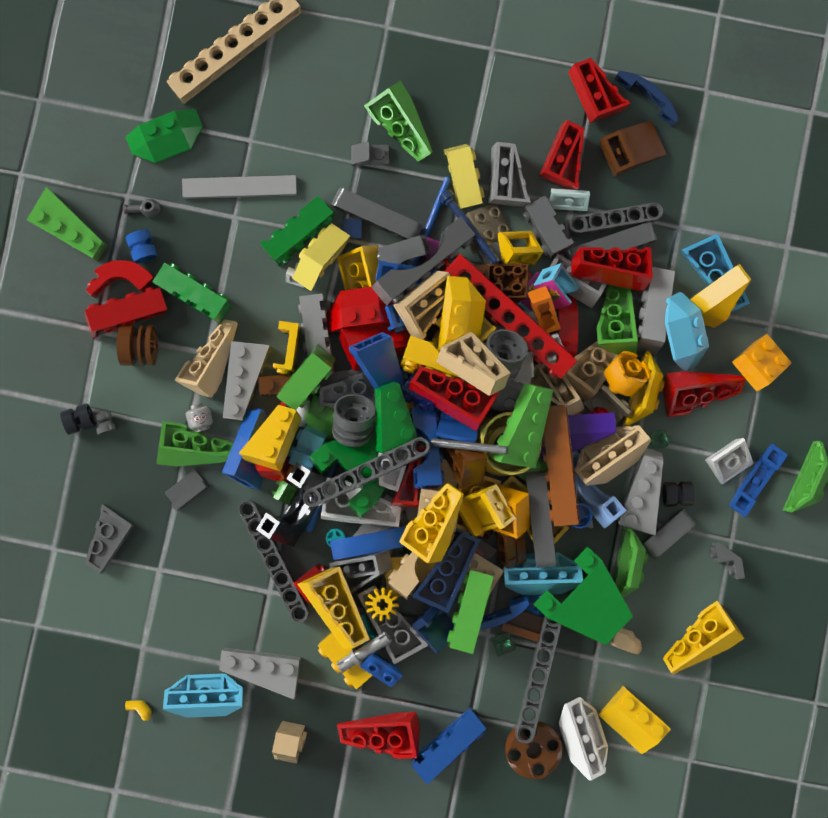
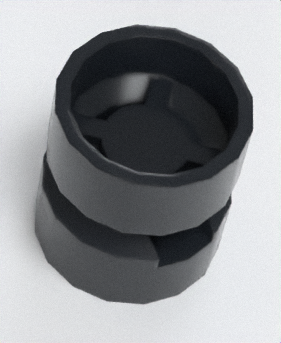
M88 403L77 406L76 410L71 408L60 413L62 425L68 435L80 432L81 428L87 430L96 426L92 418L94 414Z
M680 481L678 485L676 482H664L662 487L664 506L673 507L677 506L678 503L682 506H693L694 486L692 481Z

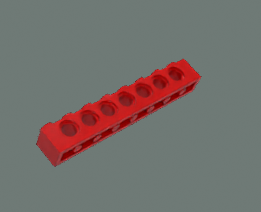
M459 254L444 271L449 272L450 276L462 277L464 273L469 272L471 274L470 282L476 289L479 286H484L486 293L482 297L486 300L485 310L491 314L489 318L495 324L501 323L505 327L504 330H511L520 335V327L523 325L528 326L530 332L526 337H523L527 343L528 350L534 354L533 359L540 365L544 363L549 367L547 371L555 379L557 377L563 378L577 363L578 360L462 254ZM493 299L500 301V307L497 310H493L490 306ZM508 312H512L515 315V320L512 323L505 321V315ZM538 338L544 341V347L541 350H537L534 347V341ZM551 352H556L559 355L557 363H551L548 360Z

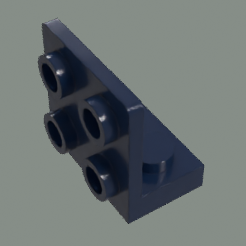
M429 606L411 626L429 647L438 654L449 643L447 638L449 631H453L454 623L445 612Z

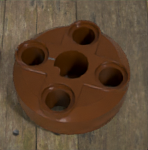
M538 721L533 740L530 743H521L515 737V726L510 731L505 743V754L509 765L522 777L529 779L545 778L557 768L561 760L562 743L558 734L548 724ZM522 729L520 731V738L522 740L529 738L530 735H525ZM552 739L556 740V748L548 749V742ZM514 749L520 752L517 759H511L509 756L510 752ZM537 764H542L544 768L540 774L534 773L533 770Z

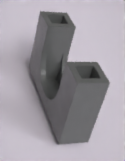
M420 235L378 248L377 258L378 261L405 264L411 259L431 254L426 235Z

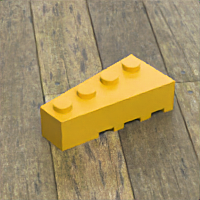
M340 567L329 568L298 583L300 589L343 649L355 648L370 640Z

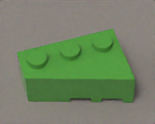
M317 344L314 351L303 361V364L279 391L277 398L291 409L297 410L298 407L302 409L309 400L307 398L310 393L315 394L320 388L319 382L323 378L327 380L332 374L333 370L331 368L336 358Z

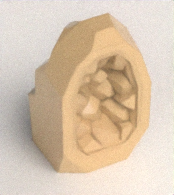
M624 628L610 642L612 646L637 655L642 650L641 641L635 637L632 631Z

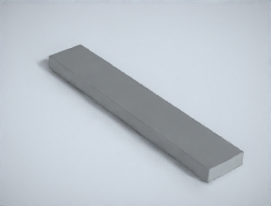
M296 175L182 179L183 199L297 195Z

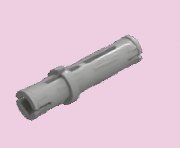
M384 631L359 649L350 651L349 655L336 662L339 665L337 666L338 669L344 673L352 666L361 664L362 660L370 654L375 653L392 642L389 639V634Z

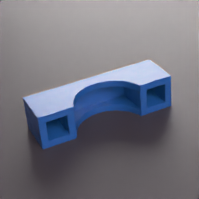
M415 407L409 410L417 435L427 439L429 442H431L432 438L441 439V437L436 436L439 415L438 412H435V407ZM432 446L431 452L426 456L424 462L413 469L415 489L438 488L444 482V471L441 470L440 465L443 456L442 451H439V447Z

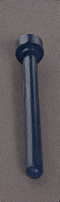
M450 189L444 191L439 196L440 202L444 206L450 207L457 218L462 217L475 233L473 239L494 265L498 264V257L456 204L454 193Z

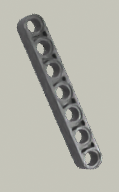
M416 438L307 490L303 495L304 503L310 507L321 506L427 456L431 452L432 446L427 439ZM423 441L427 447L424 452L420 453L417 450V444ZM402 450L408 452V458L405 461L399 459V453ZM387 458L390 461V467L384 470L381 467V462ZM366 467H370L372 470V475L369 478H365L363 475V470ZM351 475L354 478V483L349 487L346 485L345 479ZM330 484H334L336 487V492L333 495H330L327 490ZM313 492L318 495V501L314 504L310 501V495Z
M250 500L242 502L239 506V514L291 618L298 623L304 622L309 616V608L303 596L293 584L296 581L276 541L270 540L262 533L253 530V523L255 521L261 522L263 519L258 505ZM246 504H250L253 507V512L250 515L244 512ZM264 538L268 539L271 543L268 549H264L261 546V541ZM271 556L278 557V566L270 564ZM280 573L287 575V583L279 582L278 575ZM290 590L296 593V599L293 601L287 598V592ZM297 608H302L305 611L303 618L296 616L295 610Z
M545 615L515 730V737L521 743H530L535 736L561 629V624L550 623ZM546 632L553 635L551 643L545 642L543 638ZM541 651H545L548 654V661L542 662L539 659ZM537 670L542 671L544 674V678L540 682L534 678V673ZM533 689L539 692V698L536 701L531 700L529 697V693ZM527 709L534 711V718L530 721L524 716ZM524 728L528 729L530 733L529 738L526 740L520 738V731Z

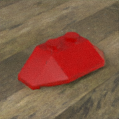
M372 286L341 291L326 313L328 333L341 332V328L390 325L385 309L388 305L382 301L372 289Z

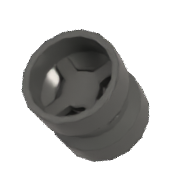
M111 411L92 416L93 422L97 424L96 431L98 435L116 430V426L111 420L113 417Z

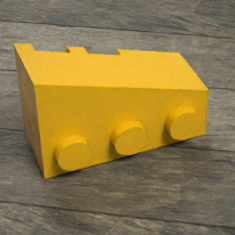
M278 405L239 452L242 458L247 462L281 471L302 419L297 410Z

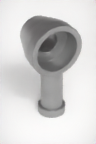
M146 199L141 205H123L124 214L142 212L147 218H155L160 213V205L154 199ZM152 204L151 209H146V206Z

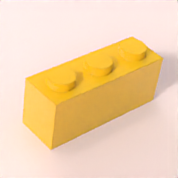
M332 632L318 644L319 653L325 659L328 657L333 662L331 666L337 673L341 671L338 669L337 666L339 665L336 662L349 655L353 649L356 650L355 648L343 649ZM356 664L342 673L345 676L344 681L351 688L354 686L356 690L372 676L362 669L360 664Z

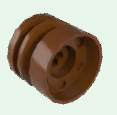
M120 326L117 332V357L121 366H135L138 357L141 366H145L146 363L149 366H155L159 350L155 326H148L147 329L145 326H140L138 334L135 326Z

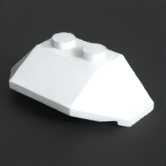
M578 697L564 704L558 724L570 761L588 780H593L606 773L605 764L607 761L608 745L596 709L585 702L584 699Z

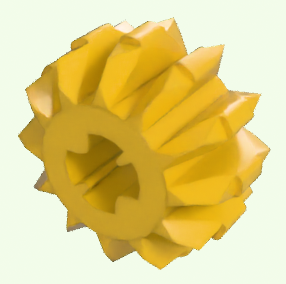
M382 587L381 594H379L377 589H374L375 597L368 594L372 602L366 601L365 604L368 606L372 605V607L366 611L367 613L375 611L372 614L373 619L379 614V621H383V615L386 616L387 620H390L389 612L396 615L397 612L392 607H399V604L392 603V601L397 600L398 597L393 596L389 598L393 592L392 590H389L385 595V588ZM380 599H384V602L387 603L384 609H380L377 605L378 601L381 602Z

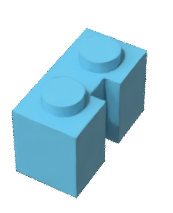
M308 425L303 430L300 429L296 436L298 444L296 447L292 446L288 454L291 457L289 464L294 466L298 462L313 468L314 466L309 461V456L325 443L328 435Z

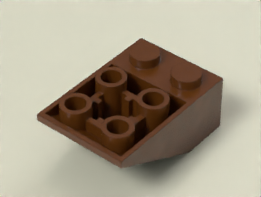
M651 120L618 130L602 137L599 142L614 178L666 155Z
M529 264L474 265L513 302L527 299ZM484 286L477 288L482 296L486 293ZM493 299L490 303L491 308L500 307V301Z

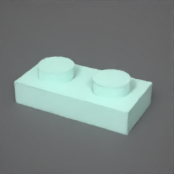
M551 189L549 203L553 209L587 211L590 192L584 190Z

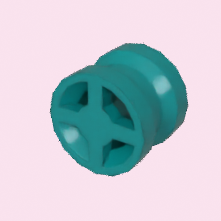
M340 529L330 530L326 535L327 544L331 547L330 540L346 538L345 533Z

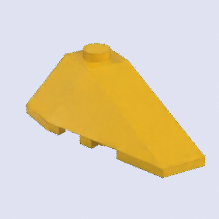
M740 264L690 298L701 309L705 326L715 328L726 321L732 309L737 305L738 299L749 285L751 278Z
M447 483L432 498V502L426 508H423L414 520L408 523L399 542L427 563L441 562L450 545L464 494Z

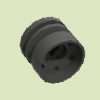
M500 329L489 335L485 346L508 369L510 376L507 382H510L517 377L521 365L527 356L528 347L523 337L516 332Z
M350 394L340 397L334 406L333 437L345 446L357 447L367 444L373 435L376 411L374 403L363 395Z

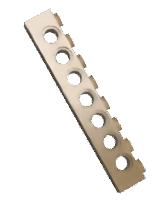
M270 0L268 3H262L255 13L248 14L241 24L230 28L228 34L224 37L217 38L213 43L214 45L208 49H203L196 59L188 61L179 72L172 73L166 82L181 102L185 104L302 13L299 3L296 0ZM276 8L283 9L280 13L273 12ZM262 19L268 20L264 25L259 24V21ZM246 31H253L251 36H244ZM232 42L238 43L235 48L229 47ZM217 54H223L221 59H214ZM201 66H208L206 71H199ZM187 77H193L190 83H185Z

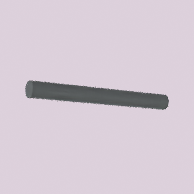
M432 438L430 442L431 446L508 454V446Z

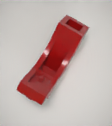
M125 260L111 261L94 270L99 277L92 279L88 283L86 291L96 298L110 283L123 279L131 281L144 293V290L153 284L152 281L155 277L145 268L134 262Z
M568 297L572 302L571 305L556 309L561 328L557 330L563 347L575 357L577 356L578 305H576L574 297ZM555 355L557 358L556 363L559 360V355Z

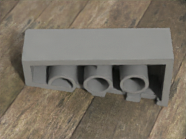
M646 448L637 462L621 504L626 509V512L618 518V524L656 535L663 470V456L661 452Z

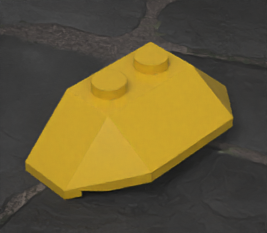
M447 276L437 346L439 352L442 346L470 332H473L478 339L481 337L486 300L466 277Z
M649 351L643 352L641 362L644 361L648 365L651 373L650 378L634 396L630 397L629 410L632 413L625 416L623 426H630L650 415L658 408V393L662 392L665 381L662 380L663 374Z

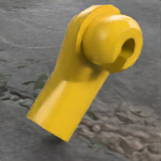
M126 701V710H136L144 721L151 719L152 710L145 701Z

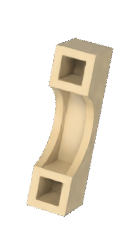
M454 533L452 534V538H451L450 544H451V543L454 541V539H455V536H456V535H455ZM413 552L410 555L406 554L400 562L402 564L398 570L394 569L388 577L390 580L388 585L407 600L419 585V580L415 574V566L420 557Z

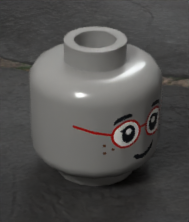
M201 403L191 405V409L185 413L189 428L195 430V432L210 429V425L213 423L210 408L202 406Z

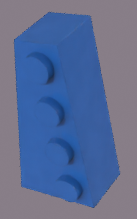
M470 707L418 752L417 758H412V767L428 785L461 752H465L475 739L479 740L486 733V725Z

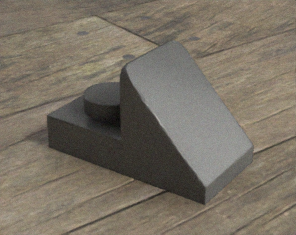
M369 141L352 145L351 165H389V145H370Z

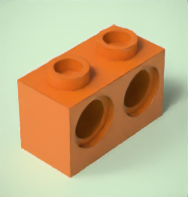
M544 286L527 292L538 324L547 333L561 329L547 287Z

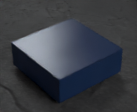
M343 219V231L350 235L349 239H362V219Z

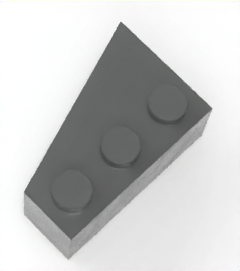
M546 196L524 207L523 217L527 223L530 222L533 228L531 232L536 240L539 239L545 257L548 256L550 260L556 257L557 254L560 255L572 247L574 244L571 238L567 239L564 233L565 227L563 224L560 225L556 217L557 214Z

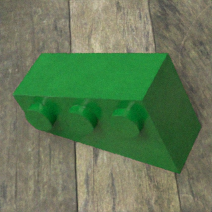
M390 382L375 388L376 451L385 453L418 438L400 384Z

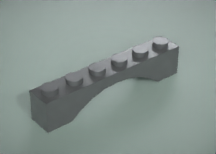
M459 217L442 232L437 251L429 261L412 269L390 270L375 282L372 289L386 305L392 301L395 304L403 297L402 293L406 290L409 293L417 286L416 282L420 279L423 282L431 275L430 272L433 269L438 271L445 265L444 261L447 258L452 260L459 254L457 250L461 247L464 250L471 245V239L475 233L462 217Z

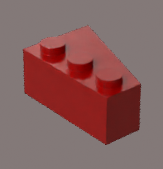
M592 58L575 63L569 70V76L590 124L621 113L631 104L618 92L619 89L609 82L606 78L607 75Z
M569 120L561 124L539 174L540 177L568 190L579 189L578 179L581 168L583 127Z

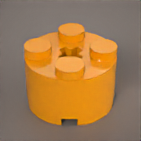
M629 351L621 352L603 371L611 392L630 397L634 396L650 378L651 373L648 365L644 361L640 362L637 359L638 355Z

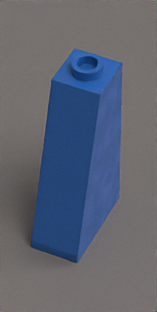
M382 332L349 346V351L374 389L390 382H397L400 384L404 399H406L407 392L392 336Z
M256 408V410L247 409L222 473L248 488L260 490L263 477L256 471L254 463L245 461L239 454L269 417L266 415V411Z

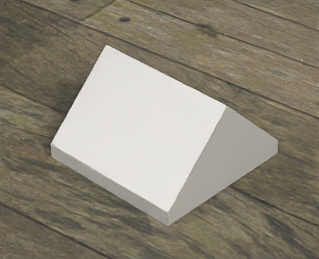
M744 438L735 439L705 459L721 484H724L754 464Z

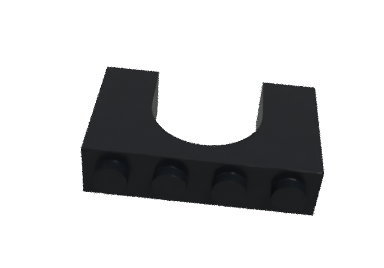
M296 462L287 479L300 488L298 501L285 515L275 516L266 513L256 530L270 540L294 547L317 507L307 506L304 503L303 495L307 490L325 482L329 477L324 474L321 475L318 470ZM315 492L310 495V501L313 504L318 501V495Z

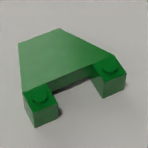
M373 427L372 439L367 444L350 447L334 440L323 444L311 454L309 461L323 475L337 462L347 472L378 457L375 427ZM366 467L363 470L365 478H369L372 475L370 467ZM379 478L361 486V490L348 501V506L360 519L376 506L386 489L379 486Z
M586 547L574 562L588 576L563 603L546 590L533 605L548 619L607 645L633 615L603 561L591 549Z

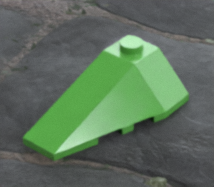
M401 81L364 105L374 122L378 126L382 125L388 131V135L392 138L395 137L401 143V146L417 161L422 160L433 152L412 98Z

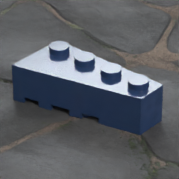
M460 532L448 547L442 561L436 562L410 597L449 613L480 539Z

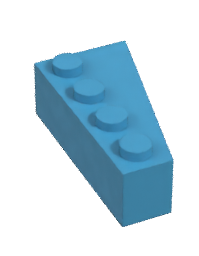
M718 233L684 248L680 252L707 286L734 268ZM745 291L731 312L750 304Z

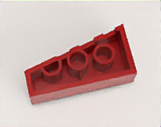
M580 247L571 260V276L644 291L653 279L651 247H645L643 250H637V247H629L628 250H620L619 247H612L611 250H604L603 247Z
M150 287L145 289L144 293L136 294V292L125 295L126 298L123 299L112 298L107 300L106 304L99 305V303L87 306L85 318L92 339L99 337L98 333L102 331L107 333L114 332L119 325L131 326L137 323V319L146 321L166 314L167 307L161 289Z
M391 325L341 328L339 341L355 372L361 370V368L349 351V346L384 332L392 336L398 358L404 356L411 336L407 328L395 333V330L388 331L387 327Z
M420 366L410 381L408 388L410 392L474 431L478 430L500 393L496 392L489 396L475 386L463 382L464 380L454 379L446 376V374Z

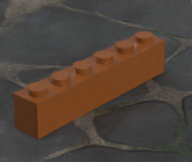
M567 404L550 406L542 437V443H545L546 451H543L544 463L547 462L548 464L545 478L546 482H550V490H547L548 502H552L553 509L549 511L550 521L554 522V526L577 525L580 523Z

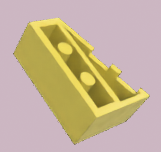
M466 144L444 149L459 208L462 209L483 203L482 198H485L483 187H479L478 184L480 173L479 169L474 166L473 161L476 160L474 149H471Z
M332 223L327 228L323 227L318 234V238L314 237L308 245L309 248H304L299 254L300 262L292 279L312 291L318 277H323L325 274L323 271L329 265H332L343 251L350 235Z

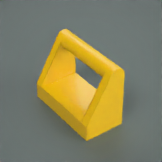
M531 231L498 233L501 259L504 264L535 265L544 252ZM509 239H525L527 247H513Z

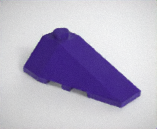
M615 413L568 415L572 452L584 449L583 447L593 442L596 443L617 433ZM542 443L540 457L544 462L543 451H546L545 443Z

